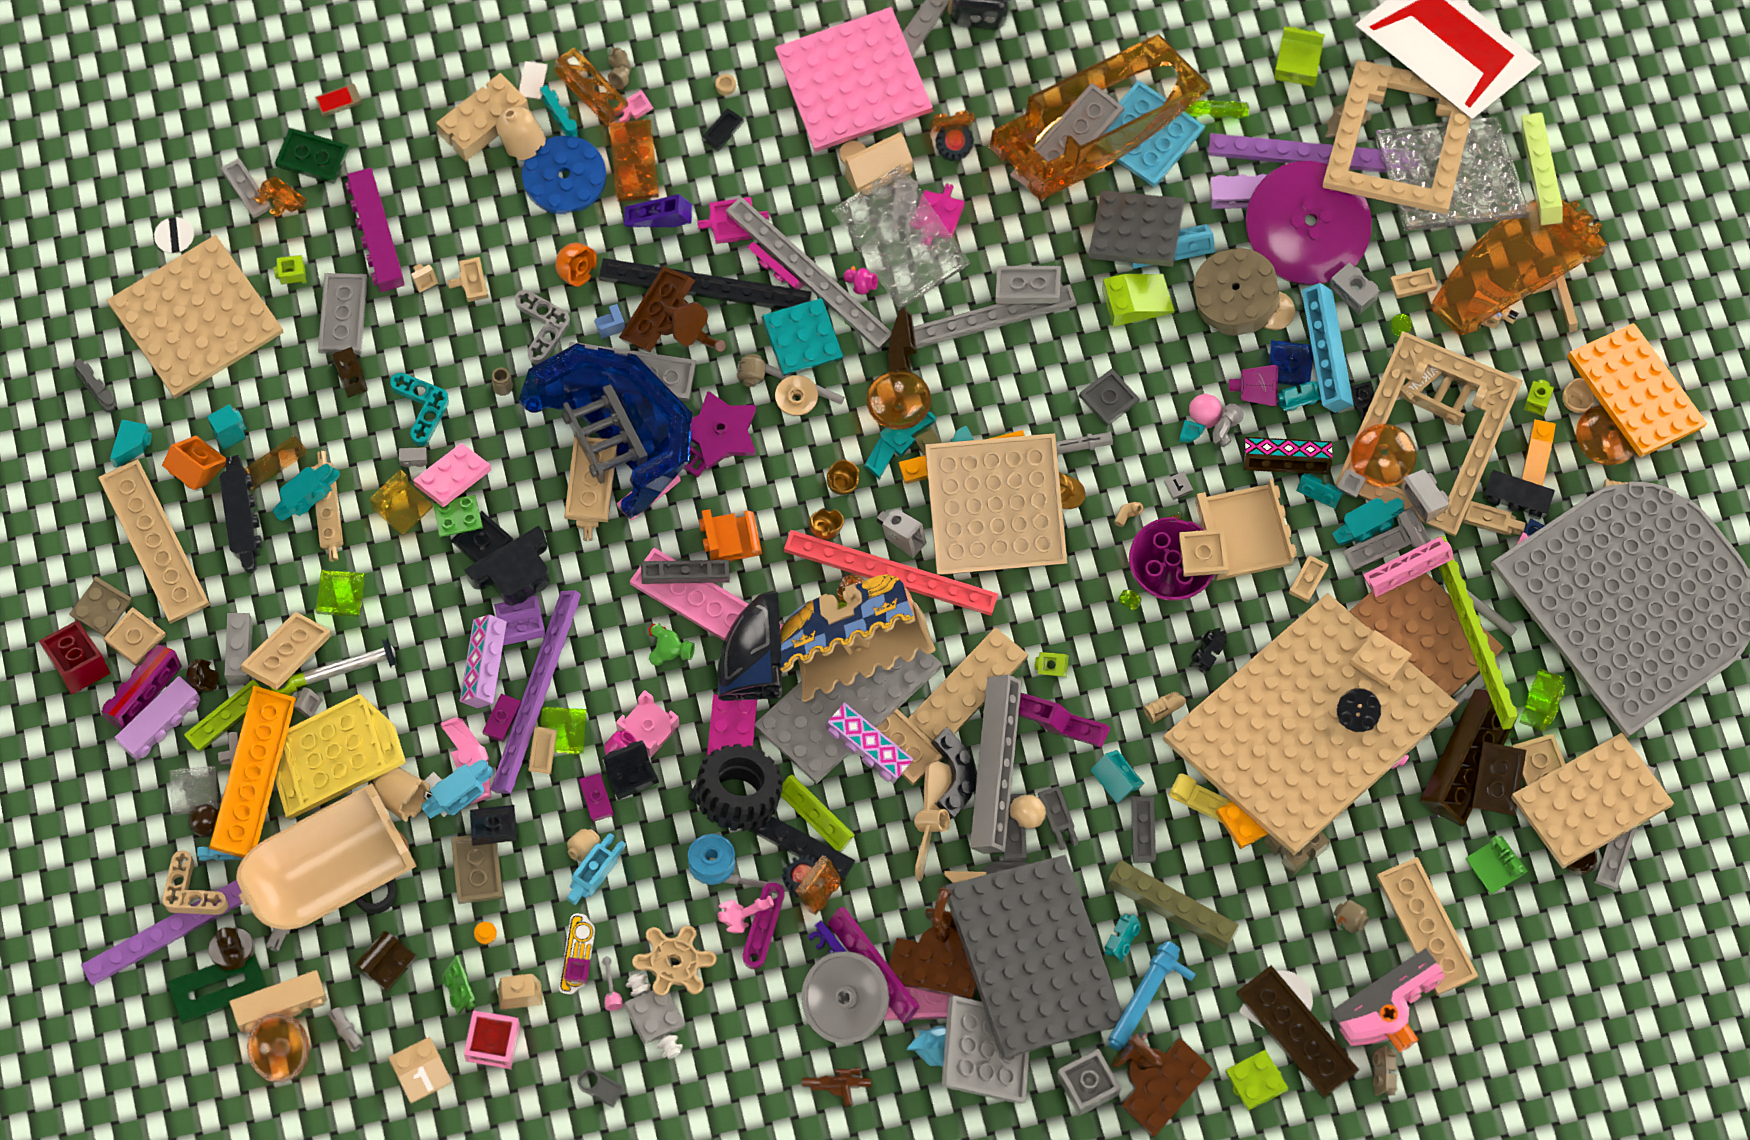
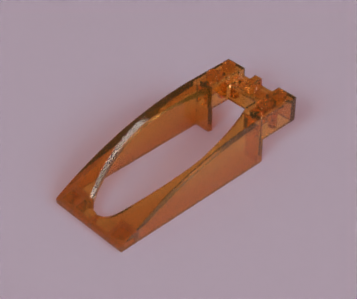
M1156 34L1029 96L1024 115L992 130L989 148L1001 160L1007 159L1015 167V172L1028 181L1027 188L1041 201L1096 173L1142 144L1210 89V84L1159 34ZM1166 65L1176 69L1178 73L1177 82L1162 106L1083 145H1080L1072 136H1067L1064 154L1048 162L1032 147L1063 116L1091 83L1103 90L1154 67Z

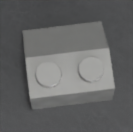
M1423 469L1403 478L1401 488L1425 523L1448 509L1449 498L1443 490L1439 491L1436 487L1437 481L1430 472L1427 474Z

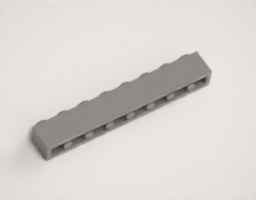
M1009 674L987 677L985 690L986 696L970 848L983 854L1005 852L1022 684L1021 680Z

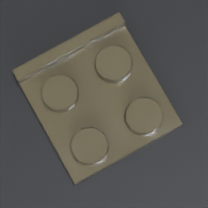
M95 576L92 584L69 615L105 637L130 605L132 599Z

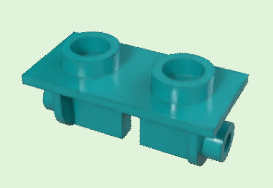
M1313 380L1300 384L1299 393H1297L1296 386L1281 390L1277 394L1278 405L1284 411H1292L1305 404L1317 403L1318 400H1321V395L1318 391L1320 390L1318 381L1314 382Z
M1304 473L1296 491L1336 509L1343 492L1337 490L1336 486L1328 482L1323 485V480L1310 473L1308 475Z
M1128 914L1120 916L1114 928V932L1120 934L1119 937L1111 934L1104 947V953L1110 957L1114 954L1119 962H1122L1124 956L1129 953L1134 937L1139 934L1141 923L1135 914H1132V916Z

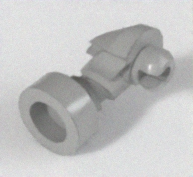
M1229 404L1221 410V418L1218 424H1215L1213 431L1214 444L1219 442L1222 447H1225L1231 442V438L1227 434L1230 427L1239 424L1244 417L1243 411L1238 405Z

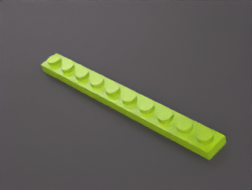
M1441 536L1444 542H1447L1446 537ZM1452 559L1438 566L1502 729H1511L1517 719V709L1511 702L1509 689L1505 687L1502 672L1496 665L1495 654L1490 650L1488 637L1482 630L1480 617L1476 615L1473 600L1469 597L1466 590V582L1460 575L1459 565Z

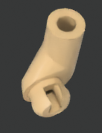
M1139 502L1122 505L1114 524L1124 527L1127 518L1137 516L1143 512V505Z

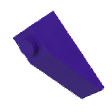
M680 194L625 207V227H677L690 224L692 221V204Z

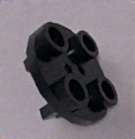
M1354 688L1346 691L1340 697L1337 704L1339 722L1346 729L1353 732L1372 730L1381 716V704L1378 697L1372 691L1364 688Z

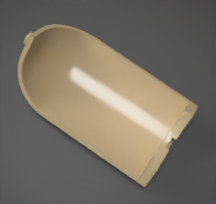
M371 783L255 846L244 857L238 867L237 882L242 891L238 895L244 906L249 905L255 916L267 926L277 929H295L318 920L415 868L416 864Z

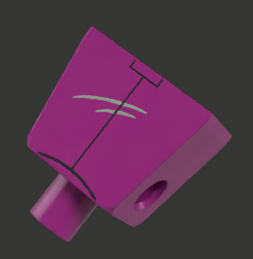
M1278 365L1242 370L1241 379H1229V391L1241 392V400L1277 406Z

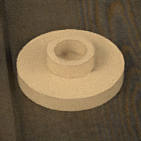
M858 141L846 142L840 149L841 162L845 165L846 158L866 149V147Z

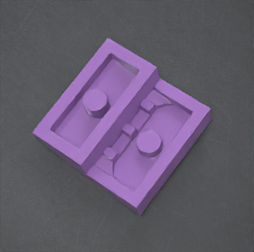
M537 595L528 597L523 603L509 606L505 602L494 604L497 618L507 622L503 645L546 637Z

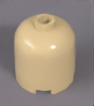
M520 106L508 108L501 113L497 120L496 128L508 155L516 157L517 160H525L535 156V151L540 146L544 147L546 137L534 115L527 108Z
M400 767L374 778L373 781L374 788L385 808L405 822L408 821L409 816L414 818L422 810L421 805L426 801L424 795L426 791H430V785Z

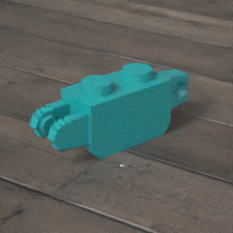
M327 463L316 470L310 467L303 469L280 488L279 495L282 500L272 509L276 518L284 521L293 514L300 517L308 512L314 504L324 499L332 491L330 485L338 480L340 476L339 470L334 467L332 468Z
M1396 497V499L1394 498V500L1384 503L1383 499L1375 498L1347 513L1344 518L1345 524L1332 533L1338 546L1353 541L1356 544L1371 539L1372 535L1379 531L1383 533L1389 530L1392 524H1394L1393 519L1405 511L1403 500Z

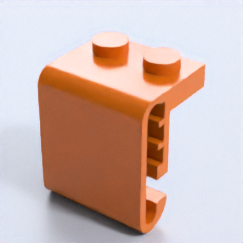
M710 509L702 511V519L698 520L700 531L705 532L706 538L703 539L705 552L709 551L710 560L734 561L762 554L756 521L752 511H744V516L735 518L734 513L712 517Z

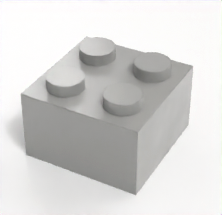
M1099 1049L1058 1070L1057 1078L1079 1116L1112 1100L1120 1094L1121 1088Z

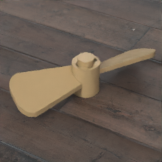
M938 761L930 762L925 767L924 809L918 811L914 819L918 831L925 832L915 868L917 881H922L932 832H945L950 826L948 811L939 809L935 803L950 786L952 774L949 765Z

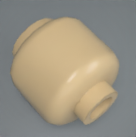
M581 829L568 840V854L573 860L583 862L597 843H601V839L595 831Z

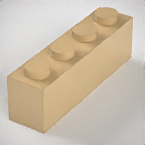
M315 970L231 1000L230 1004L240 1031L252 1032L259 1025L265 1023L274 1024L284 1016H296L302 1010L309 1007L311 1009L318 1008L324 1004L323 1002L328 1000L319 974Z

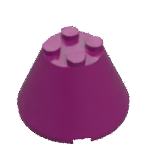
M1177 517L1161 518L1145 525L1134 537L1129 552V566L1136 582L1149 594L1164 600H1184L1202 592L1212 581L1214 574L1183 575L1179 532L1205 530L1192 521L1179 520Z

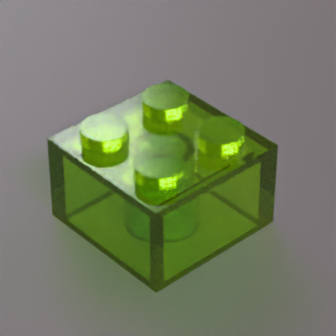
M1542 669L1538 670L1531 685L1519 723L1541 731H1545L1547 725H1552L1559 709V702L1566 686L1562 685L1564 677Z

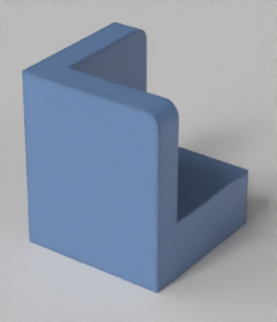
M617 304L609 306L610 314L594 320L601 339L621 333L625 328L624 320Z

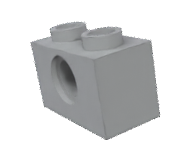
M1350 263L1331 278L1329 286L1358 315L1362 314L1377 300L1380 291L1373 281H1369L1363 276L1362 271L1358 267H1354ZM1351 286H1358L1360 289L1355 290Z

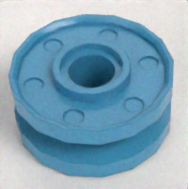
M716 834L702 835L695 839L688 851L690 873L703 884L714 885L726 881L733 874L736 865L733 845L725 837ZM709 858H715V860H713V861H709V860H707V859H709Z

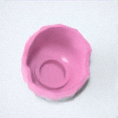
M1205 393L1196 396L1189 405L1190 417L1196 423L1206 425L1205 428H1211L1216 423L1218 424L1222 410L1220 401L1215 396Z

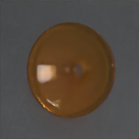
M902 370L887 372L876 378L870 385L866 398L867 408L872 418L880 425L890 429H907L920 423L928 414L931 406L930 390L925 381L914 373ZM897 405L903 406L900 409L896 408Z
M1602 405L1590 408L1579 419L1576 427V440L1581 451L1589 459L1604 465H1616L1627 461L1635 454L1633 447ZM1607 427H1613L1614 431H1610Z
M1377 424L1368 427L1358 435L1352 446L1351 461L1355 472L1365 477V482L1374 487L1390 488L1401 484L1403 478L1411 475L1416 464L1417 455L1413 440L1404 430L1394 425ZM1386 449L1389 454L1384 456L1380 451Z
M284 1013L268 1014L259 1019L250 1031L247 1042L248 1057L252 1067L262 1078L271 1082L289 1081L299 1075L307 1063L309 1057L307 1033L300 1022L290 1015Z

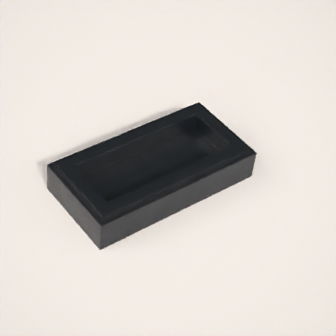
M727 108L702 136V141L719 152L744 123V119Z

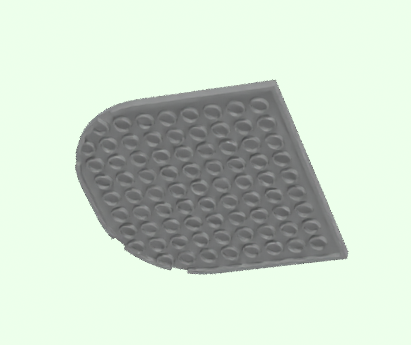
M1628 482V484L1610 485L1598 490L1491 563L1494 570L1626 738L1724 671L1744 652L1750 640V571L1745 562L1710 517L1697 504L1676 494L1677 491L1647 482Z

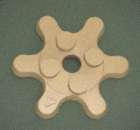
M656 927L647 930L646 938L653 949L649 954L634 956L632 964L636 970L651 971L656 976V981L652 988L657 996L666 995L671 985L674 984L678 986L683 985L693 995L702 991L703 983L697 977L696 972L699 968L713 966L717 958L711 951L700 952L693 947L692 942L696 937V930L693 927H682L675 938L664 936L662 931ZM671 958H676L679 960L680 964L671 967V964L668 962V960Z

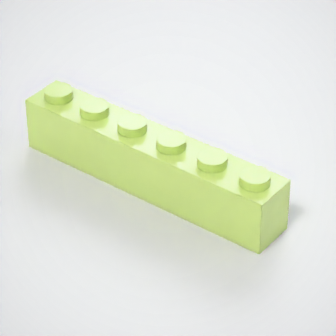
M1543 113L1521 115L1522 136L1541 225L1563 223V205Z

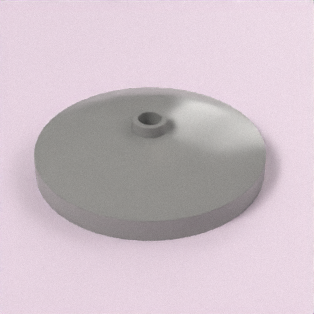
M854 952L829 954L816 962L805 978L802 988V1007L805 1017L817 1034L831 1042L846 1044L868 1038L880 1027L888 1010L889 991L885 977L878 966L864 955Z

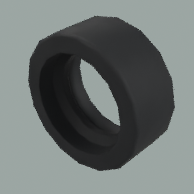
M393 879L385 883L388 893L383 901L371 904L366 902L361 896L355 899L357 906L370 914H380L387 911L396 899V886Z

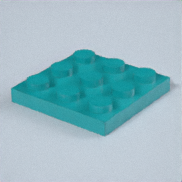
M822 298L762 315L761 318L782 376L843 358Z

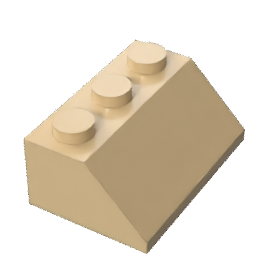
M902 132L845 159V178L857 198L862 195L867 196L881 186H888L893 180L899 177L904 178L913 171V160Z

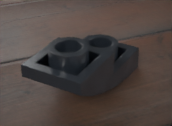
M1371 381L1350 386L1353 403L1361 423L1375 395Z

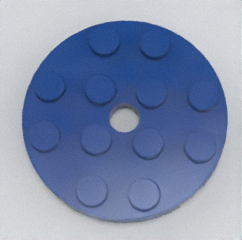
M556 136L546 139L544 147L540 146L535 151V156L524 161L522 180L526 194L534 204L551 213L566 214V212L576 210L579 212L588 208L600 197L606 184V167L602 155L592 144L578 137ZM569 171L570 173L567 178H560L558 175L559 172Z

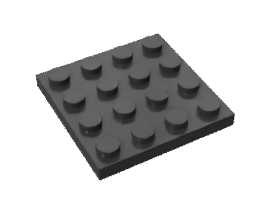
M1101 190L1089 249V259L1173 267L1185 198Z

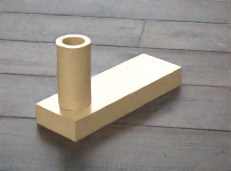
M1562 267L1553 268V276L1529 282L1532 294L1556 288L1569 333L1578 331V322Z

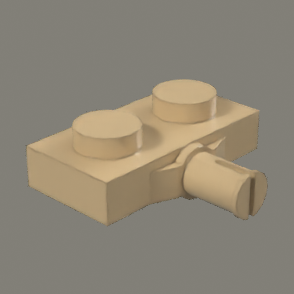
M480 257L459 261L460 278L448 280L449 289L462 286L466 293L467 302L488 298Z

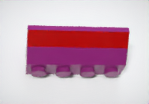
M158 645L147 653L146 660L141 666L135 667L129 680L126 683L123 682L118 687L117 694L103 705L101 712L105 720L121 731L161 693L182 668L179 658L173 649Z

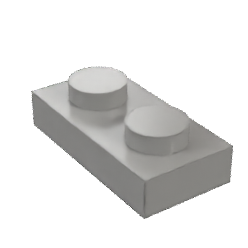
M1413 506L1398 515L1400 524L1409 534L1410 542L1415 549L1431 541Z

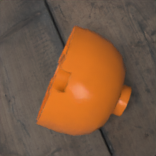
M581 243L566 245L557 254L555 265L557 274L568 284L577 287L585 284L592 276L588 275L591 269L596 267V252L589 246Z

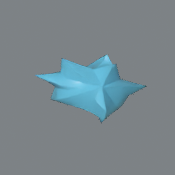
M937 1026L929 1030H919L920 1036L909 1045L907 1050L916 1051L929 1066L940 1065L943 1067L946 1027Z

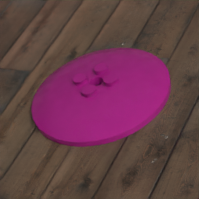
M1297 161L1273 170L1255 188L1246 211V231L1252 250L1260 253L1270 261L1275 268L1276 276L1295 284L1315 285L1331 282V278L1348 263L1354 267L1364 255L1371 237L1372 220L1366 198L1323 188L1328 164L1322 162ZM1308 215L1313 216L1316 219V224L1313 226L1308 225L1305 217Z

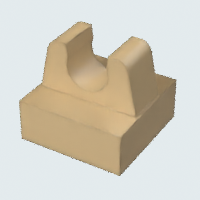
M420 263L413 267L415 272L411 276L419 293L438 284L430 264L423 267Z

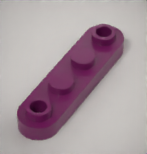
M768 883L762 890L760 901L767 899L771 893H776L777 898L772 899L774 905L771 908L755 913L743 951V962L749 969H759L765 963L785 897L784 889L778 883ZM753 955L758 957V960L755 962L750 960V957Z

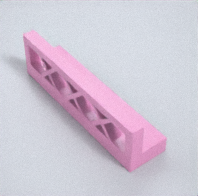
M1440 536L1363 574V577L1376 598L1454 559L1452 548L1448 541L1444 542Z

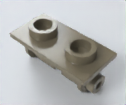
M1387 1046L1375 1050L1372 1058L1375 1096L1385 1092L1386 1095L1393 1096L1395 1091H1397V1075L1389 1074V1071L1397 1070L1396 1053H1394V1049H1387Z

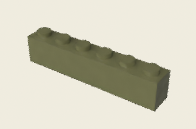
M1119 860L1109 877L1108 887L1224 951H1227L1237 933L1239 924L1122 860Z

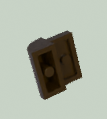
M383 931L355 962L353 967L370 981L375 982L388 992L417 957L403 946L396 937Z

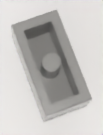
M399 448L400 466L423 467L427 465V449Z

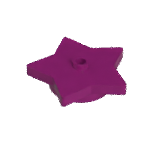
M708 391L700 414L679 426L678 433L699 446L706 469H710L724 458L734 455L755 456V448L748 429L755 415L756 406H729Z

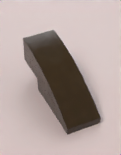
M902 307L899 311L889 343V372L895 378L912 375L909 355L917 353L912 313L906 307Z

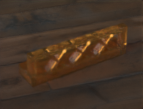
M576 48L555 60L554 72L607 127L614 123L615 114L628 107V102ZM574 56L579 61V65L570 64L567 60ZM581 71L590 72L593 75V79L583 78L580 75ZM594 85L604 86L606 93L597 92L594 89ZM608 99H615L620 104L613 108L608 103Z

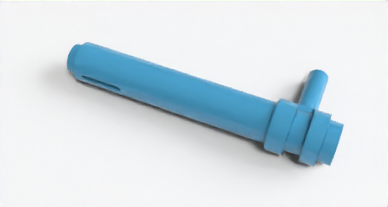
M1165 941L1163 944H1160L1156 951L1157 955L1152 957L1148 971L1108 1038V1045L1114 1050L1120 1051L1121 1048L1126 1046L1166 975L1170 974L1172 969L1190 981L1195 977L1196 973L1177 962L1180 949L1174 943Z

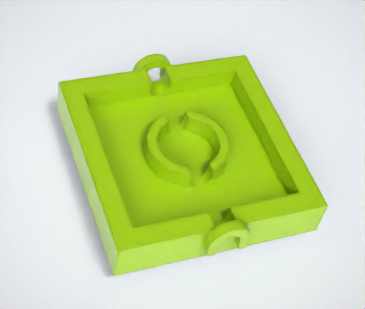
M1266 1050L1225 1071L1233 1085L1234 1094L1236 1096L1239 1095L1247 1111L1288 1091V1087L1280 1075L1281 1072L1278 1071L1277 1065L1275 1066Z

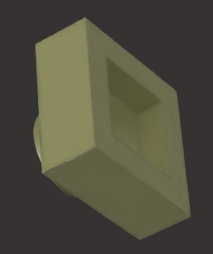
M933 428L915 437V444L923 456L926 455L925 444L942 443Z

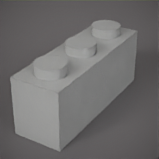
M227 613L225 678L228 684H248L251 680L250 675L241 671V664L252 654L253 621L250 613Z

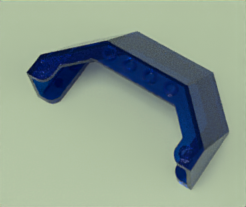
M576 343L528 369L518 402L527 411L532 413H538L547 407L563 410V403L568 402L573 411L601 399L603 387L611 384L647 453V462L638 466L636 461L626 462L633 470L630 476L632 493L622 499L620 508L631 519L645 511L689 463L692 412L637 355L630 353L627 356L615 354L614 350L599 347L598 350L585 348L584 344ZM603 407L581 417L591 425L610 417L611 412L609 408ZM611 425L596 431V433L602 439H609L619 435L620 429L618 425ZM622 442L618 444V456L628 452L629 447L627 443L623 444Z

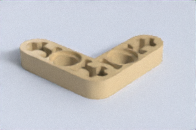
M181 850L176 852L171 860L162 898L166 910L172 913L220 915L224 913L228 908V901L222 892L188 890L194 860L188 851ZM183 859H186L187 861H184L182 864V871L179 862H182ZM176 878H184L182 884L173 885V881ZM176 896L178 901H174L173 904H170V902H172L174 900V897ZM192 899H201L199 905L190 906V902ZM218 900L221 901V903H218L217 906L213 905L216 904Z

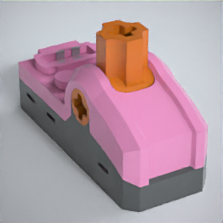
M1425 948L1331 1011V1019L1350 1046L1367 1045L1389 1039L1398 1053L1418 1041V1038L1408 1025L1409 1007L1406 1002L1409 1001L1410 1004L1421 997V992H1430L1444 981L1445 976L1431 953Z

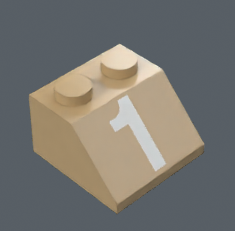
M430 1037L388 1057L411 1104L452 1083Z

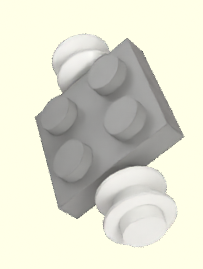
M637 973L631 976L626 984L627 988L632 987L633 991L630 995L636 998L626 1001L624 1007L643 1044L645 1045L661 1038L657 1047L664 1049L662 1057L672 1059L681 1053L680 1050L683 1046L676 1044L675 1041L678 1039V1036L670 1034L683 1029L686 1024L670 993L668 992L664 996H657L654 991L648 993L651 984H645L644 980L647 976Z

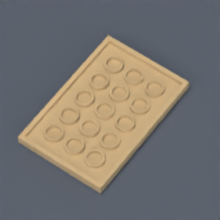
M1623 733L1600 744L1513 793L1511 796L1562 869L1667 810L1674 804Z

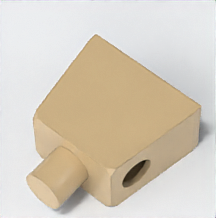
M534 974L500 978L498 985L500 1010L543 1005L541 982Z

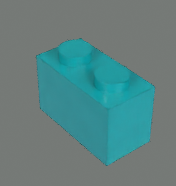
M230 404L207 416L212 433L222 450L246 439L244 434L246 427L243 423V418L238 409L233 410Z

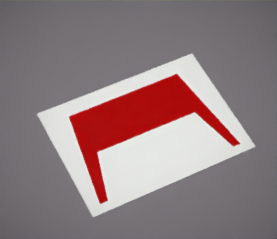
M1386 0L1355 24L1472 119L1542 63L1464 0Z

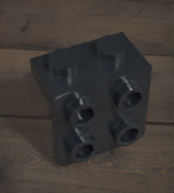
M643 740L632 742L628 746L617 751H611L603 757L608 780L618 800L659 783L658 777L649 761L646 745Z

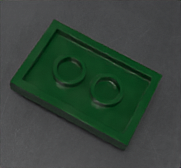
M290 127L275 160V166L335 184L349 151V145Z

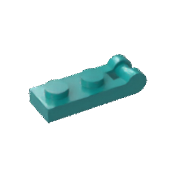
M547 84L541 87V99L564 135L578 137L577 124L574 120H569V113L565 106H560L558 102L559 97L555 90L551 91Z

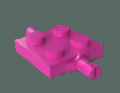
M946 183L942 194L926 190L923 193L911 224V230L919 231L926 235L922 246L925 248L926 246L927 248L931 247L933 238L951 240L965 202L950 196L954 189L952 184L949 186V183Z
M751 197L743 198L752 206ZM737 199L709 203V219L697 221L698 230L711 228L714 233L715 244L754 239L726 214V210ZM768 210L759 212L765 219L769 220Z

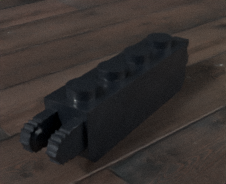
M235 455L226 457V471L222 472L219 476L229 549L234 557L240 560L244 570L247 573H253L257 569L256 556H261L260 548H263L261 536L257 535V528L260 527L258 515L254 514L253 508L257 507L254 494H251V487L254 486L252 475L248 474L243 467L241 457Z

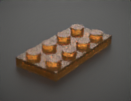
M651 119L609 123L617 202L658 198L659 191Z

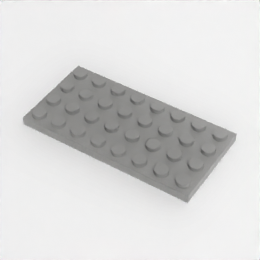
M918 650L915 653L914 659L910 662H904L902 658H897L891 669L884 670L882 666H877L874 674L869 678H864L859 673L855 676L854 682L848 686L838 681L830 693L825 694L821 689L815 691L814 697L808 702L802 701L801 681L755 723V728L817 784L851 753L845 748V743L839 738L834 739L827 732L828 729L825 727L844 702L875 728H878L887 717L892 715L896 709L942 668V663L931 653L924 654L922 650Z

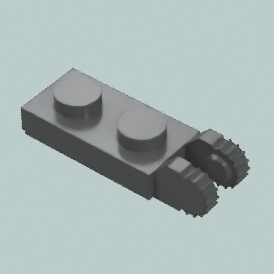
M80 358L75 360L73 363L75 374L97 403L108 413L115 411L114 396L110 391L106 390L105 385L100 379L96 380L91 366L88 363L84 364Z
M1057 786L1038 792V797L1046 808L1045 816L1052 834L1055 835L1060 851L1066 849L1061 832L1068 830L1073 846L1078 845L1074 823L1060 787Z

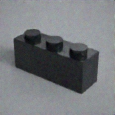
M1492 470L1483 498L1487 499L1489 504L1495 506L1502 504L1508 506L1507 509L1519 513L1521 510L1529 513L1528 516L1534 519H1541V517L1546 518L1555 490Z

